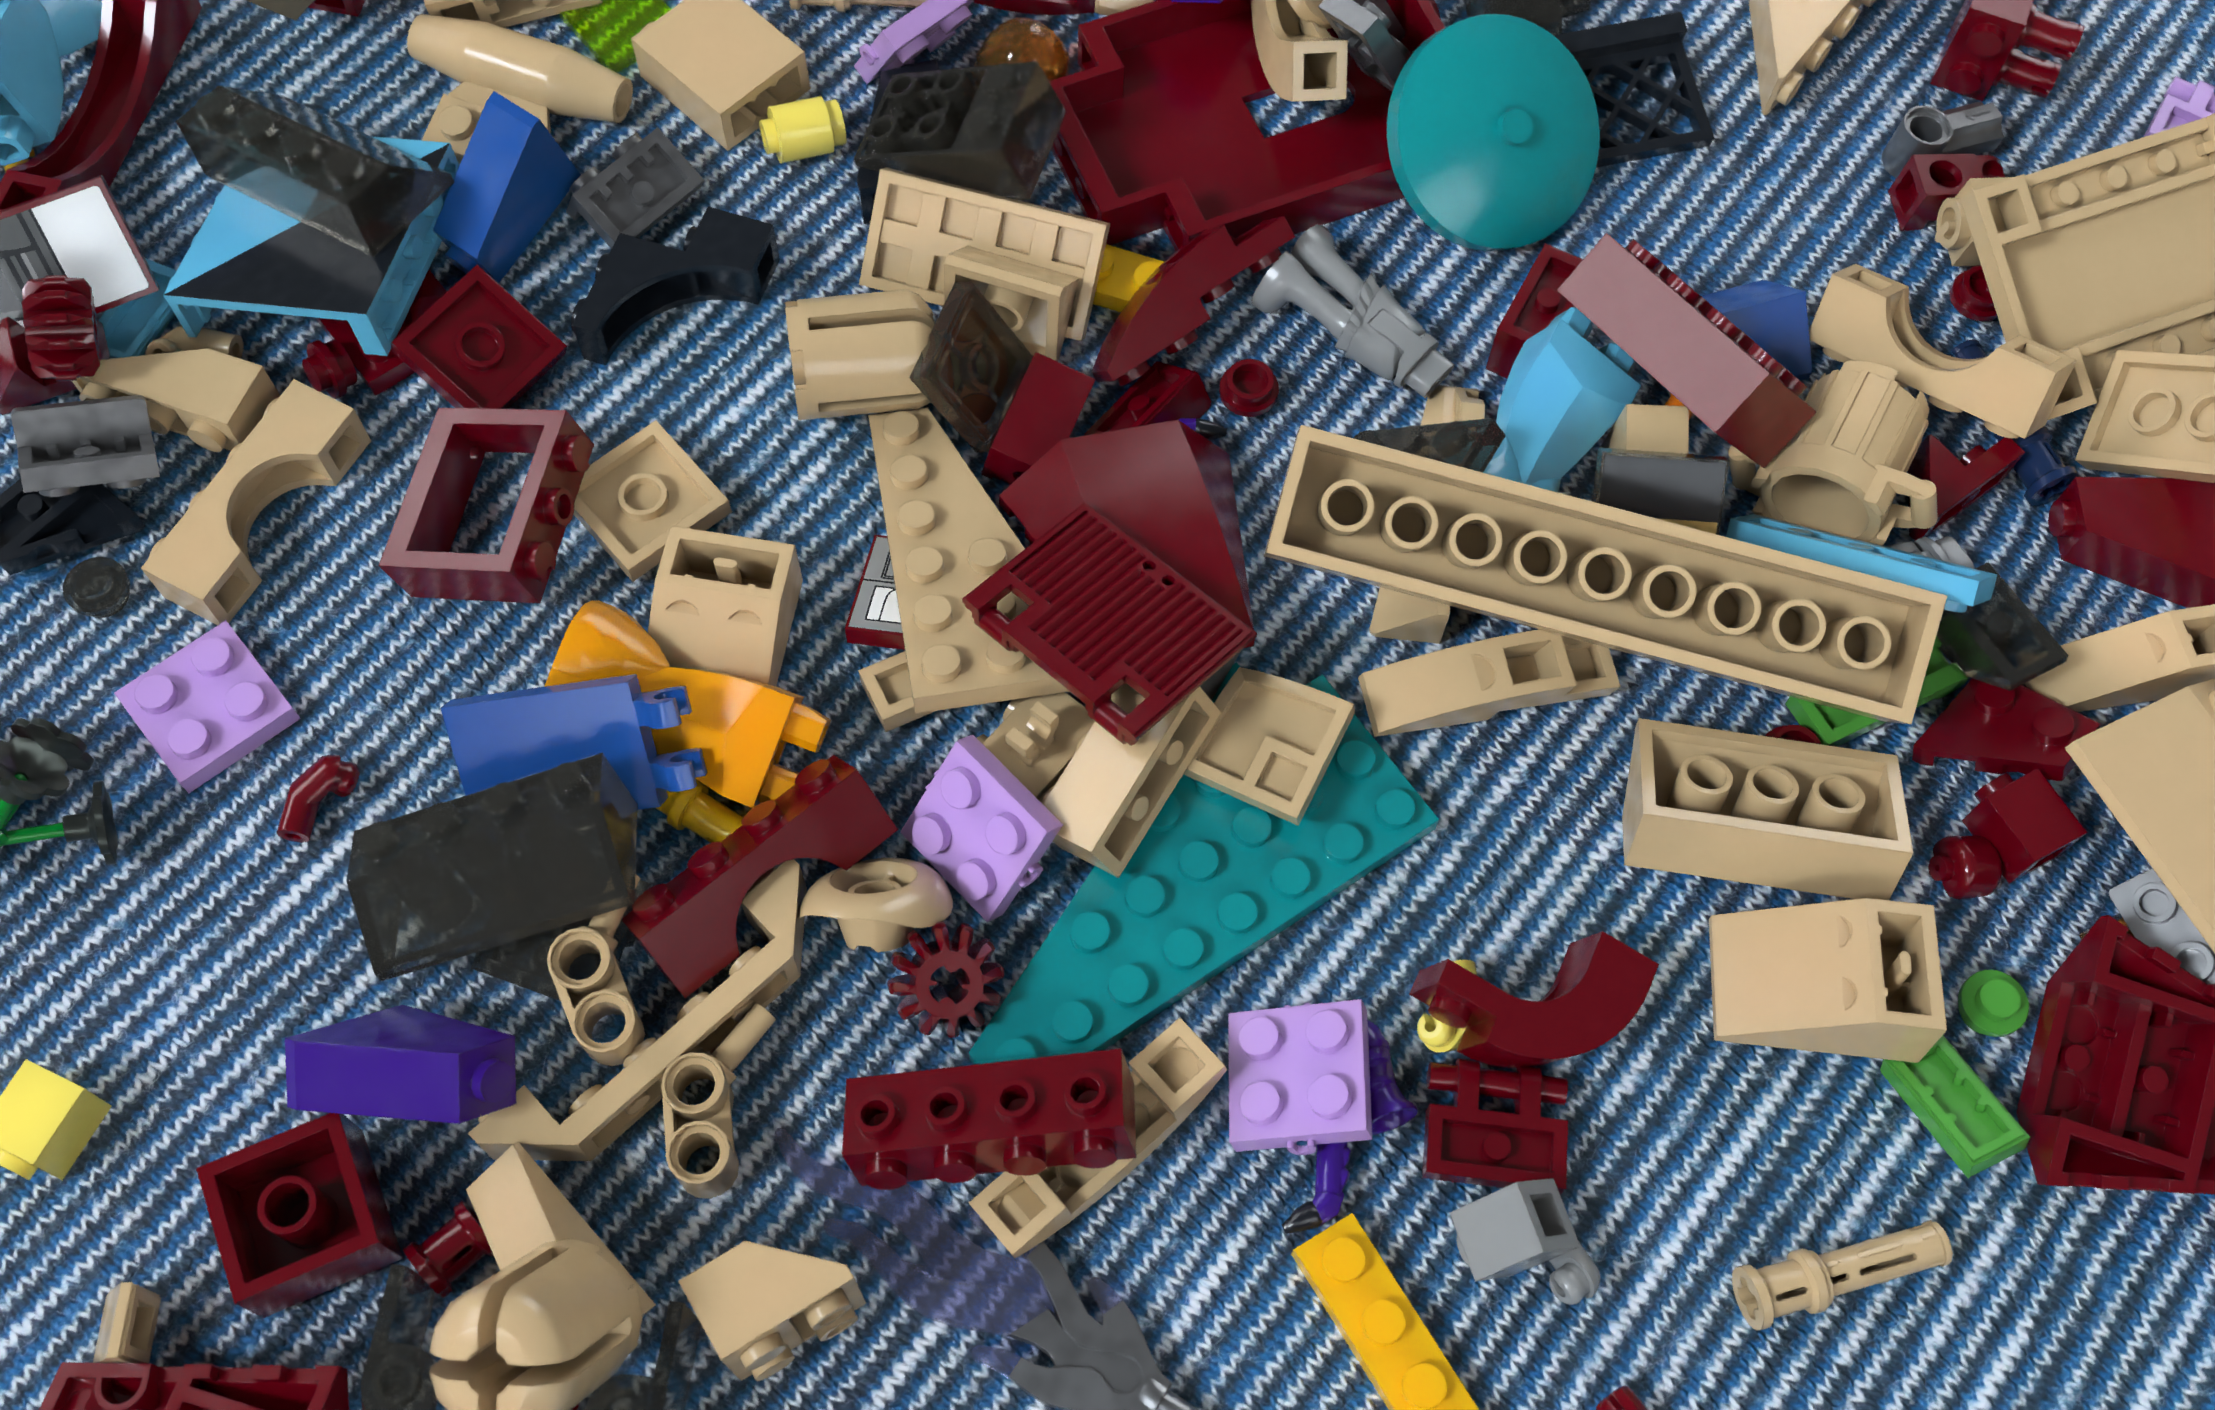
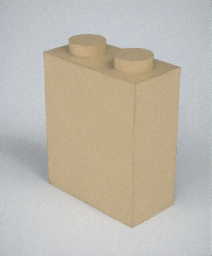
M683 0L659 19L647 24L638 34L631 38L640 76L727 151L760 128L759 121L768 119V106L796 101L811 89L805 51L743 0Z

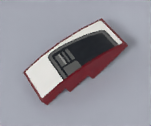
M103 175L0 210V324L3 318L10 317L24 327L22 289L30 279H40L46 277V275H67V278H84L92 287L96 314L159 291L160 287Z

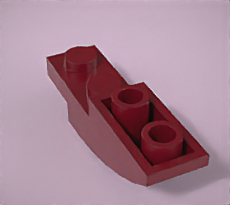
M1285 216L1264 220L1232 240L1225 225L1207 229L1179 248L1141 285L1117 317L1102 344L1091 371L1096 381L1111 382L1117 380L1120 386L1125 385L1146 373L1151 368L1147 360L1158 352L1165 349L1167 354L1170 355L1197 340L1199 336L1195 329L1211 319L1199 298H1202L1204 304L1209 303L1233 289L1235 285L1231 278L1249 267L1252 273H1256L1279 260L1282 254L1279 247L1295 237Z

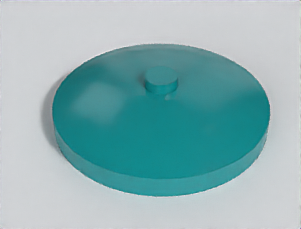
M1483 14L1469 17L1441 29L1426 39L1412 53L1402 68L1392 91L1387 116V144L1391 166L1396 181L1411 208L1425 224L1445 239L1460 246L1480 251L1509 250L1542 240L1559 229L1575 213L1589 190L1594 177L1599 154L1600 129L1596 102L1590 84L1571 52L1555 36L1537 24L1523 18L1504 14Z

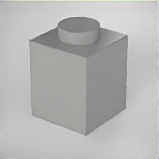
M1554 1178L1515 1182L1450 1212L1457 1232L1459 1253L1470 1267L1475 1282L1513 1276L1580 1247Z

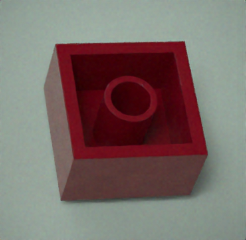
M328 1113L196 1168L234 1304L258 1316L268 1317L403 1259L363 1130L343 1114Z

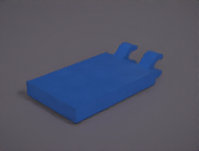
M637 674L451 699L441 707L475 831L660 807L668 798L667 791L679 792L694 789L697 786L695 777L707 774L701 748L685 749L657 755L651 728L664 729L678 726L682 723L680 715L692 712L686 686L641 692Z

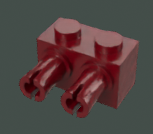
M1965 0L1946 36L1930 84L1979 101H1983L1990 87H1996L1998 83L2009 85L2046 99L2056 82L2061 64L2046 59L2043 60L2016 49L2022 45L2069 61L2080 42L2085 25L2065 21L2037 11V5L2033 4L2034 0Z

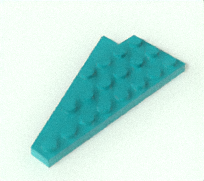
M1237 662L1232 665L1212 699L1213 703L1238 668L1241 667ZM1323 674L1306 684V686L1341 698ZM1355 714L1299 826L1186 775H1182L1120 877L1118 878L1094 866L969 1051L971 1063L976 1065L1107 1049L1435 830L1439 818Z

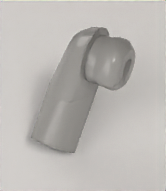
M1580 1242V1247L1549 1260L1556 1270L1549 1276L1550 1288L1557 1299L1568 1305L1578 1304L1583 1297L1592 1298L1600 1284L1598 1267Z

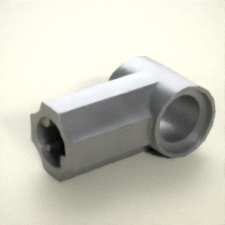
M1979 101L1945 111H1940L1926 105L1915 106L1909 109L1882 152L1881 161L1889 174L1897 178L1912 155H1977L1995 150L2004 137L2001 126L2003 116L1993 102L1983 104Z

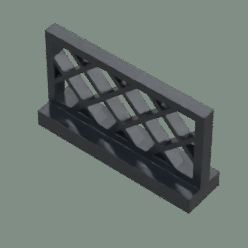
M1682 12L1553 35L1571 52L1579 63L1590 84L1596 105L1611 113L1600 130L1599 146L1604 149H1599L1596 168L1708 147L1712 143L1714 135L1682 43L1688 31ZM1670 62L1676 79L1672 90L1644 76L1643 73L1647 66ZM1610 73L1629 85L1621 98L1617 100L1591 85L1596 75ZM1634 87L1663 103L1654 119L1624 104ZM1670 107L1689 118L1693 132L1677 134L1658 122L1666 109ZM1617 116L1645 133L1640 142L1625 144L1606 132ZM1650 136L1656 138V139L1648 140Z

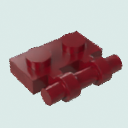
M1458 1058L1455 1065L1429 1062L1427 1089L1453 1092L1454 1106L1429 1104L1426 1109L1422 1178L1499 1188L1507 1187L1515 1182L1554 1178L1559 1194L1561 1195L1566 1190L1568 1120L1541 1117V1103L1565 1105L1568 1093L1567 1078L1542 1075L1541 1069L1536 1067H1519L1516 1072L1480 1068L1479 1061ZM1479 1095L1514 1099L1515 1114L1478 1109Z

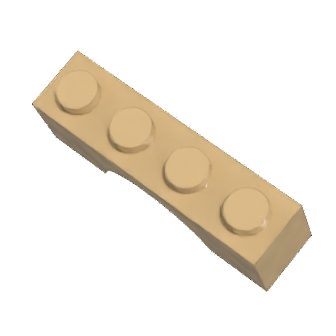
M1858 264L1851 265L1831 275L1809 329L1810 341L1823 346L1822 351L1826 356L1840 362L1849 360L1871 361L1893 368L1899 372L1895 381L1901 387L1906 388L1910 386L1930 395L1929 401L1940 409L1954 413L1965 411L1985 421L1984 426L1989 431L2006 438L2021 437L2025 439L2046 425L2077 361L2021 335L1999 346L1989 356L1983 358L1962 359L1946 355L1932 347L1918 332L1910 313L1909 287Z
M293 379L281 396L269 403L263 418L246 439L231 450L225 465L208 486L192 498L187 512L169 534L160 539L152 548L149 558L141 567V570L162 596L216 625L221 624L225 620L230 623L262 582V579L250 562L247 548L249 532L255 519L271 501L288 491L312 485L337 486L371 442L355 409Z

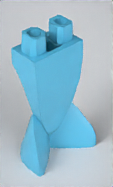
M0 0V165L6 166L27 159L33 147L55 139L61 120L64 95L60 57L71 54L98 40L102 12L101 1Z
M1576 307L1567 309L1556 316L1545 329L1524 342L1512 365L1500 398L1494 437L1472 446L1448 464L1559 493L1561 478L1580 461L1616 422L1626 404H1632L1641 387L1638 382L1630 377L1635 360L1617 344L1611 342L1600 349L1595 348L1587 341L1593 328L1592 322Z

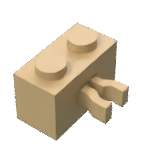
M1066 692L1011 700L1005 709L1002 718L1004 721L989 737L982 734L977 739L1042 803L1047 791L1056 784L1074 756L1081 737L1091 729L1095 721L1088 716V711L1085 707Z

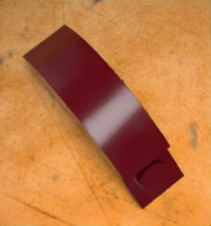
M1601 931L1570 943L1552 987L1539 1001H1528L1514 997L1449 959L1420 970L1409 995L1429 1006V1014L1436 1020L1456 1028L1466 1027L1457 1052L1489 1065L1509 1068L1535 1067L1586 1053L1600 1047L1615 1037L1634 1018L1642 1006L1659 964Z

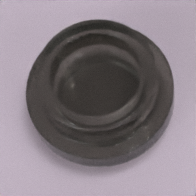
M106 557L90 558L74 566L67 574L63 583V596L69 606L81 615L95 618L110 617L122 610L127 604L130 596V579L128 573L117 561Z

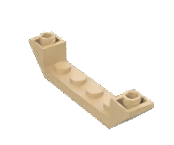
M793 859L783 862L778 868L774 866L755 881L741 903L748 922L768 944L762 949L756 946L743 953L729 970L730 977L709 994L707 991H704L690 999L679 1011L676 1018L678 1022L659 1039L656 1040L654 1037L648 1038L637 1045L623 1062L624 1069L605 1086L597 1084L583 1092L570 1106V1116L560 1125L528 1088L523 1085L516 1091L515 1105L478 1118L479 1124L468 1133L471 1138L493 1160H497L516 1142H519L534 1160L592 1161L662 1099V1077L672 1061L690 1052H708L712 1055L755 1003L766 1008L800 978L805 916L799 917V911L803 897L807 892L800 865Z

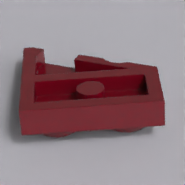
M1982 667L1913 745L1912 760L1921 765L1933 766L1934 757L1975 761V771L1996 774L2019 772L2026 775L2038 768L2046 780L2063 781L2076 765L2065 747L2074 740L2099 729L2100 723L1986 667Z

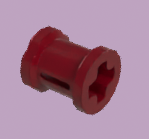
M461 1201L454 1207L455 1216L420 1245L411 1242L403 1249L406 1257L420 1276L442 1298L447 1297L453 1292L451 1283L486 1254L494 1257L476 1213L464 1201Z

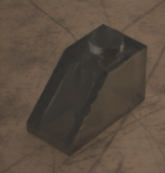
M1989 562L1975 569L1997 574L1991 599L1975 606L1968 605L1966 612L1943 610L1937 632L1938 638L1943 643L1940 649L1951 663H1958L1967 677L2011 691L2065 663L2069 655Z

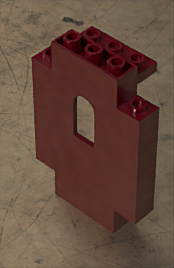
M1157 0L1079 24L1078 64L1082 71L1037 85V123L1084 216L1111 223L1106 242L1108 245L1164 228L1175 251H1177L1207 229L1225 225L1232 240H1234L1262 221L1285 216L1295 235L1307 231L1317 224L1325 225L1405 198L1396 181L1388 153L1387 116L1392 91L1363 73L1349 52L1347 53V88L1353 95L1354 103L1348 110L1267 138L1263 137L1245 103L1276 93L1269 85L1260 63L1253 30L1251 0H1223L1221 3ZM1386 0L1405 30V36L1400 42L1409 50L1411 55L1426 39L1445 28L1440 19L1439 9L1435 0ZM1333 28L1326 29L1332 37L1340 39Z

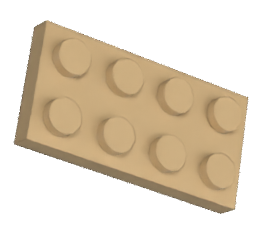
M882 168L879 172L859 285L881 291L906 289L919 294L925 302L944 306V261L947 254L966 246L974 247L1078 277L1079 282L1065 337L1082 341L1087 333L1111 223L890 168Z

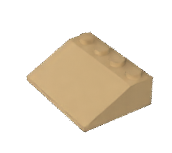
M2215 679L2187 686L2074 740L2065 749L2215 953Z

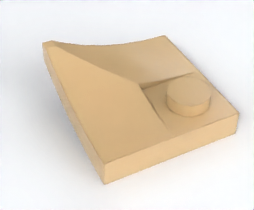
M1239 667L1214 702L1221 711V714L1183 775L1299 826L1355 714L1354 704L1292 680Z

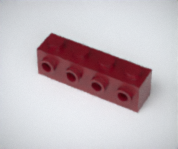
M1122 1048L846 1079L842 1157L861 1186H869L879 1190H894L903 1187L909 1181L938 1179L948 1183H961L973 1179L976 1174L1005 1171L1014 1175L1030 1176L1041 1173L1046 1167L1072 1164L1092 1169L1108 1167L1114 1164L1116 1160L1136 1158L1134 1080Z

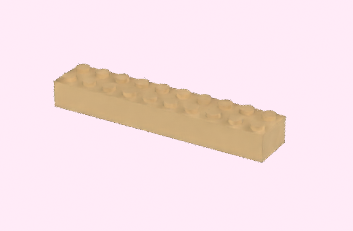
M1300 425L1296 435L1264 554L1265 557L1880 721L1912 724L1948 596L1305 425Z

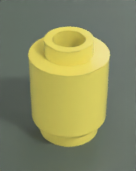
M821 96L768 106V119L759 121L761 138L766 153H776L781 164L834 153L835 146L845 145L847 140L842 111L836 99L824 101Z

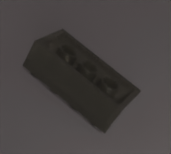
M218 85L210 93L202 96L190 110L176 120L178 127L206 176L371 257H374L454 183L451 173L282 95Z
M600 753L574 762H567L546 771L511 782L500 783L492 788L447 802H440L431 807L387 821L376 822L368 827L354 831L346 882L373 972L381 982L635 904L638 804L604 754Z

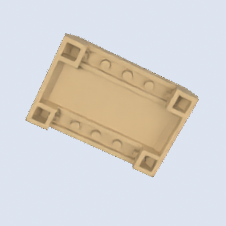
M2215 113L2199 120L2031 174H2022L1959 196L2005 342L2021 335L2077 360L2048 420L2097 403L2117 350L2215 356Z

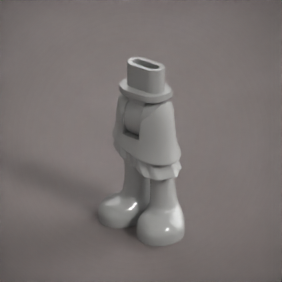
M1318 224L1309 228L1296 241L1291 254L1285 251L1280 255L1279 260L1273 263L1256 288L1252 297V304L1260 311L1270 314L1277 312L1288 302L1297 305L1317 319L1337 339L1335 347L1345 351L1346 358L1358 362L1387 380L1395 377L1394 385L1399 389L1407 384L1422 397L1427 398L1454 368V364L1436 350L1439 341L1426 333L1420 323L1392 297L1385 284L1379 288L1372 273L1365 282L1336 252L1334 238L1327 228ZM1317 276L1329 284L1353 306L1352 310L1345 307L1312 277Z

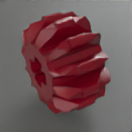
M46 275L44 278L27 281L22 289L23 324L28 358L33 372L39 378L56 379V381H75L77 378L94 376L100 367V348L92 287L84 278H67V275Z
M936 923L932 926L934 941L928 944L925 943L920 933L913 930L908 933L907 938L912 948L916 951L914 957L903 952H894L892 954L891 962L893 966L908 974L895 976L888 980V990L892 995H907L897 1007L898 1014L903 1020L913 1018L921 1013L918 1028L922 1034L930 1035L935 1030L940 1018H942L947 1035L950 1038H956L960 1033L959 1017L967 1015L971 1024L979 1028L985 1023V1020L976 1007L978 1002L990 1006H997L1000 1003L1001 996L992 987L984 984L1003 978L1004 968L999 963H984L991 957L995 947L987 938L971 945L974 930L969 924L962 923L956 929L952 940H949L945 923ZM944 966L951 973L962 968V972L954 973L959 982L954 989L947 991L942 985H938L932 990L929 988V986L937 985L933 973L938 968Z

